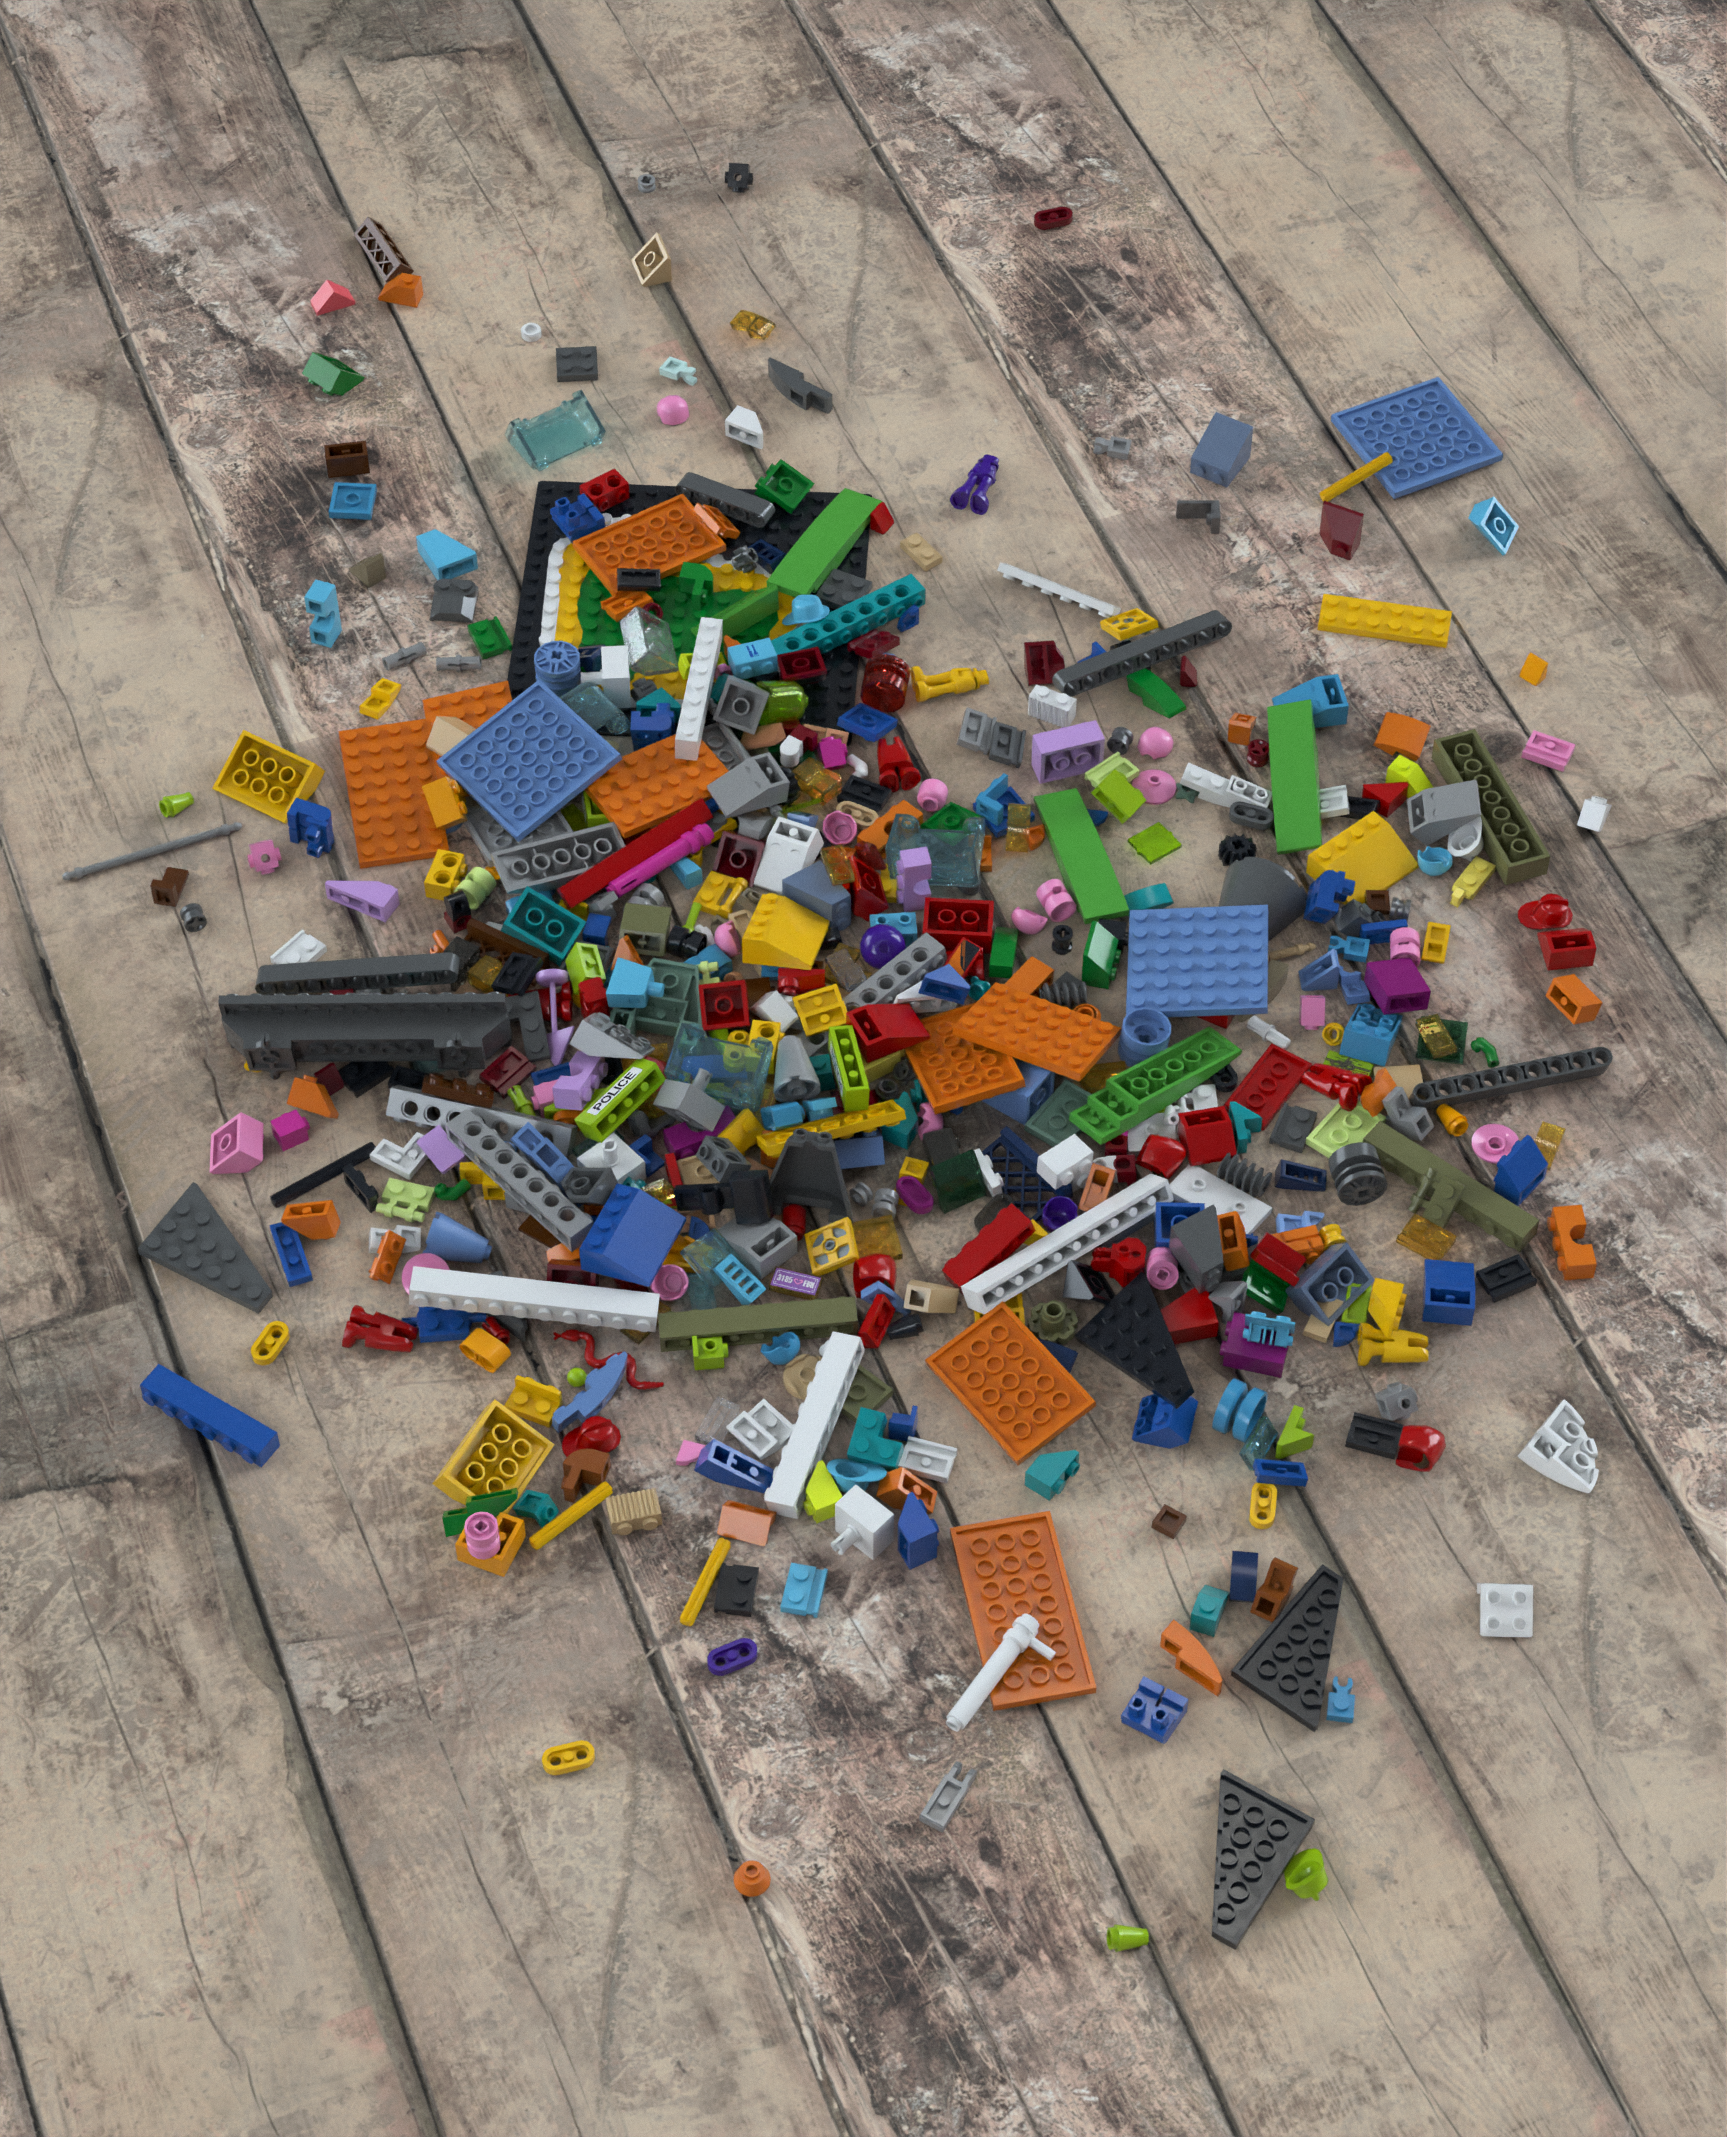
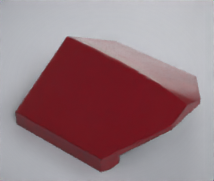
M1054 640L1024 642V669L1028 686L1053 684L1054 674L1065 668L1064 656L1057 648Z

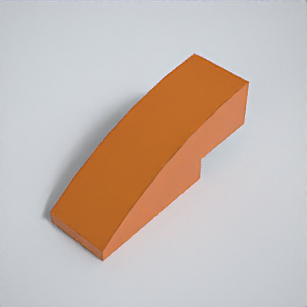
M1173 1619L1161 1634L1160 1647L1176 1657L1175 1668L1218 1697L1221 1694L1223 1680L1217 1666L1203 1645L1185 1627Z

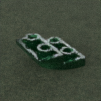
M1421 1016L1420 1027L1437 1023L1442 1033L1436 1034L1441 1036L1440 1040H1437L1436 1035L1424 1038L1419 1029L1416 1058L1463 1065L1468 1022ZM1436 1041L1441 1042L1444 1048H1437L1435 1046Z
M973 1149L930 1167L932 1185L938 1192L939 1207L944 1214L986 1195L982 1172Z

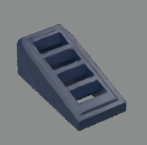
M762 539L748 547L756 551L758 555L757 563L769 574L774 572L787 555Z
M1281 1159L1275 1170L1274 1187L1325 1192L1327 1170ZM1314 1177H1317V1182L1313 1181Z

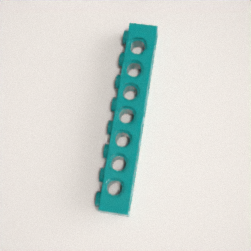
M909 574L830 612L819 621L807 623L771 640L777 655L818 647L821 654L829 652L835 647L901 617L914 604L918 608L925 605L926 589L912 574Z

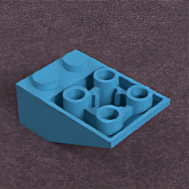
M1338 674L1315 677L1272 698L1273 706L1311 699L1315 728L1347 724L1349 705Z
M1358 1004L1344 1030L1339 1054L1385 1067L1403 1015L1398 1013L1384 1015L1381 1009H1377L1371 1004Z

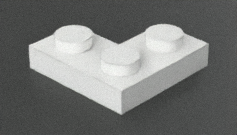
M416 1132L404 1148L383 1138L371 1152L370 1160L410 1180L428 1159L427 1155L417 1144V1140L424 1135Z

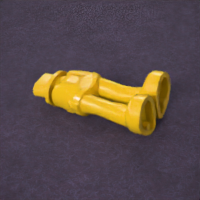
M913 666L910 670L912 688L917 702H925L930 698L946 693H966L973 689H979L980 685L989 684L987 671H977L976 668L972 670L971 668H953L951 671L936 675H924L919 666Z

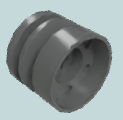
M1362 1142L1348 1144L1339 1148L1330 1156L1328 1166L1331 1176L1335 1181L1334 1185L1338 1197L1342 1203L1353 1206L1364 1205L1375 1201L1387 1190L1388 1183L1381 1168L1377 1150L1373 1145Z

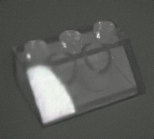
M638 606L619 621L624 645H628L629 667L632 671L644 676L673 673L679 670L668 622Z

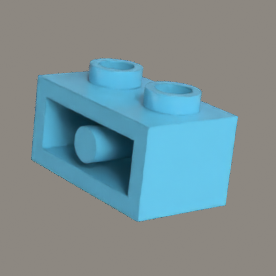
M915 912L870 915V927L876 924H888L895 927L902 933L906 948L917 940Z

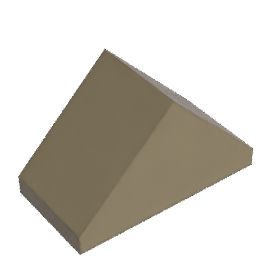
M382 553L367 557L349 568L350 572L369 588L386 578Z

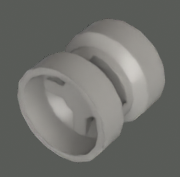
M887 1188L877 1190L871 1214L878 1221L890 1222L895 1218V1207L898 1205L899 1195L894 1190Z

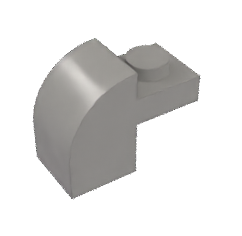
M1396 1086L1382 1100L1388 1113L1386 1124L1410 1140L1421 1141L1434 1128L1426 1108L1411 1106L1403 1087Z

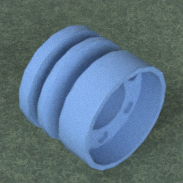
M551 641L537 649L534 654L536 681L540 680L560 699H566L575 695L581 688L580 653L577 648L568 642Z
M1142 1007L1127 1013L1123 1019L1118 1044L1120 1059L1127 1066L1132 1067L1167 1049L1171 1035L1169 1019L1162 1012L1153 1008Z

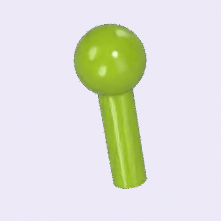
M693 902L685 925L681 926L688 928L690 933L695 931L694 926L702 906L697 902Z
M573 1368L567 1374V1381L573 1387H581L585 1384L588 1374L581 1368Z

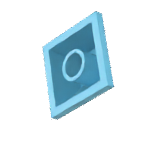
M1495 497L1475 504L1468 517L1471 523L1502 556L1507 553L1519 526Z

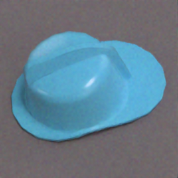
M798 595L792 601V612L783 618L782 624L794 625L819 621L825 618L830 610L829 607L822 605L820 598L816 595Z
M848 1459L831 1460L826 1467L828 1472L832 1474V1478L839 1491L847 1493L854 1485L866 1491L870 1482L881 1480L887 1474L885 1468L879 1465L860 1463Z

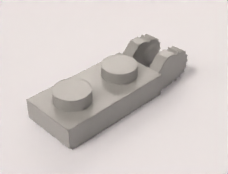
M956 1761L949 1773L945 1774L921 1812L919 1821L943 1833L975 1780L977 1771L974 1769L969 1770L964 1780L960 1782L956 1778L961 1773L962 1763Z

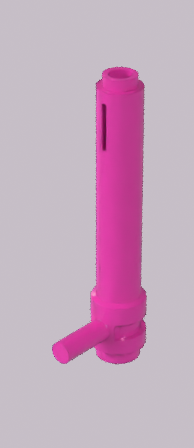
M706 823L696 825L692 828L691 832H685L677 841L609 882V886L606 887L607 892L614 891L617 897L620 898L685 856L698 852L701 846L706 847L714 839L712 829Z

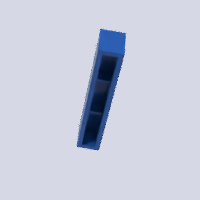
M160 1364L140 1384L142 1398L148 1405L159 1407L167 1416L178 1418L186 1427L190 1429L195 1428L208 1440L219 1442L227 1451L238 1453L250 1464L255 1463L262 1467L280 1447L276 1431Z

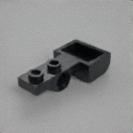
M768 1170L732 1171L729 1183L676 1185L674 1188L677 1211L701 1210L705 1215H714L720 1213L723 1209L734 1208L737 1224L765 1223L772 1220L775 1215Z

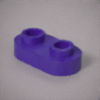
M741 1638L713 1649L707 1657L709 1671L714 1675L724 1676L753 1664L758 1655L757 1645L751 1639ZM742 1653H748V1654H749L748 1656H745V1657L741 1656ZM722 1662L725 1665L717 1666L716 1664Z

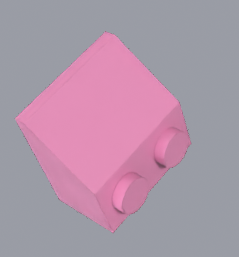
M240 1112L211 1134L210 1173H247L258 1166L263 1160L264 1123Z

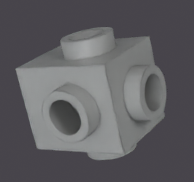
M1401 1382L1391 1383L1387 1385V1389L1375 1393L1381 1417L1391 1421L1395 1419L1404 1420L1411 1416L1410 1413L1418 1411L1416 1404L1418 1397L1415 1390Z

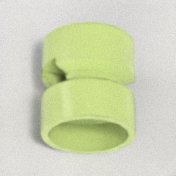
M474 867L465 877V880H462L456 887L454 893L462 890L468 899L470 909L476 910L485 900V896H489L494 890L496 881L487 870L481 867Z

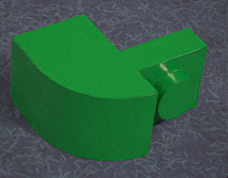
M683 562L679 575L680 592L691 593L692 609L701 611L702 604L707 602L708 596H714L713 574L704 565Z

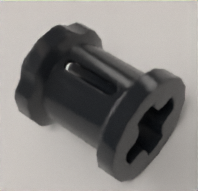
M1067 925L1056 926L1052 931L1054 938L1052 950L1058 955H1066L1072 950V942L1070 940L1073 937V930Z

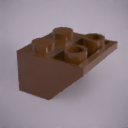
M366 441L324 445L328 478L370 473Z

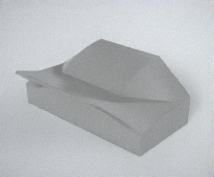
M751 812L737 815L740 822L738 834L757 840L769 835L775 824V819L771 816L758 817Z

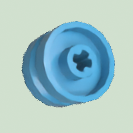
M1235 1378L1232 1379L1219 1401L1213 1418L1212 1428L1223 1434L1228 1433L1232 1429L1234 1439L1247 1443L1254 1434L1264 1412L1268 1397L1267 1392L1256 1387L1248 1392L1245 1382Z

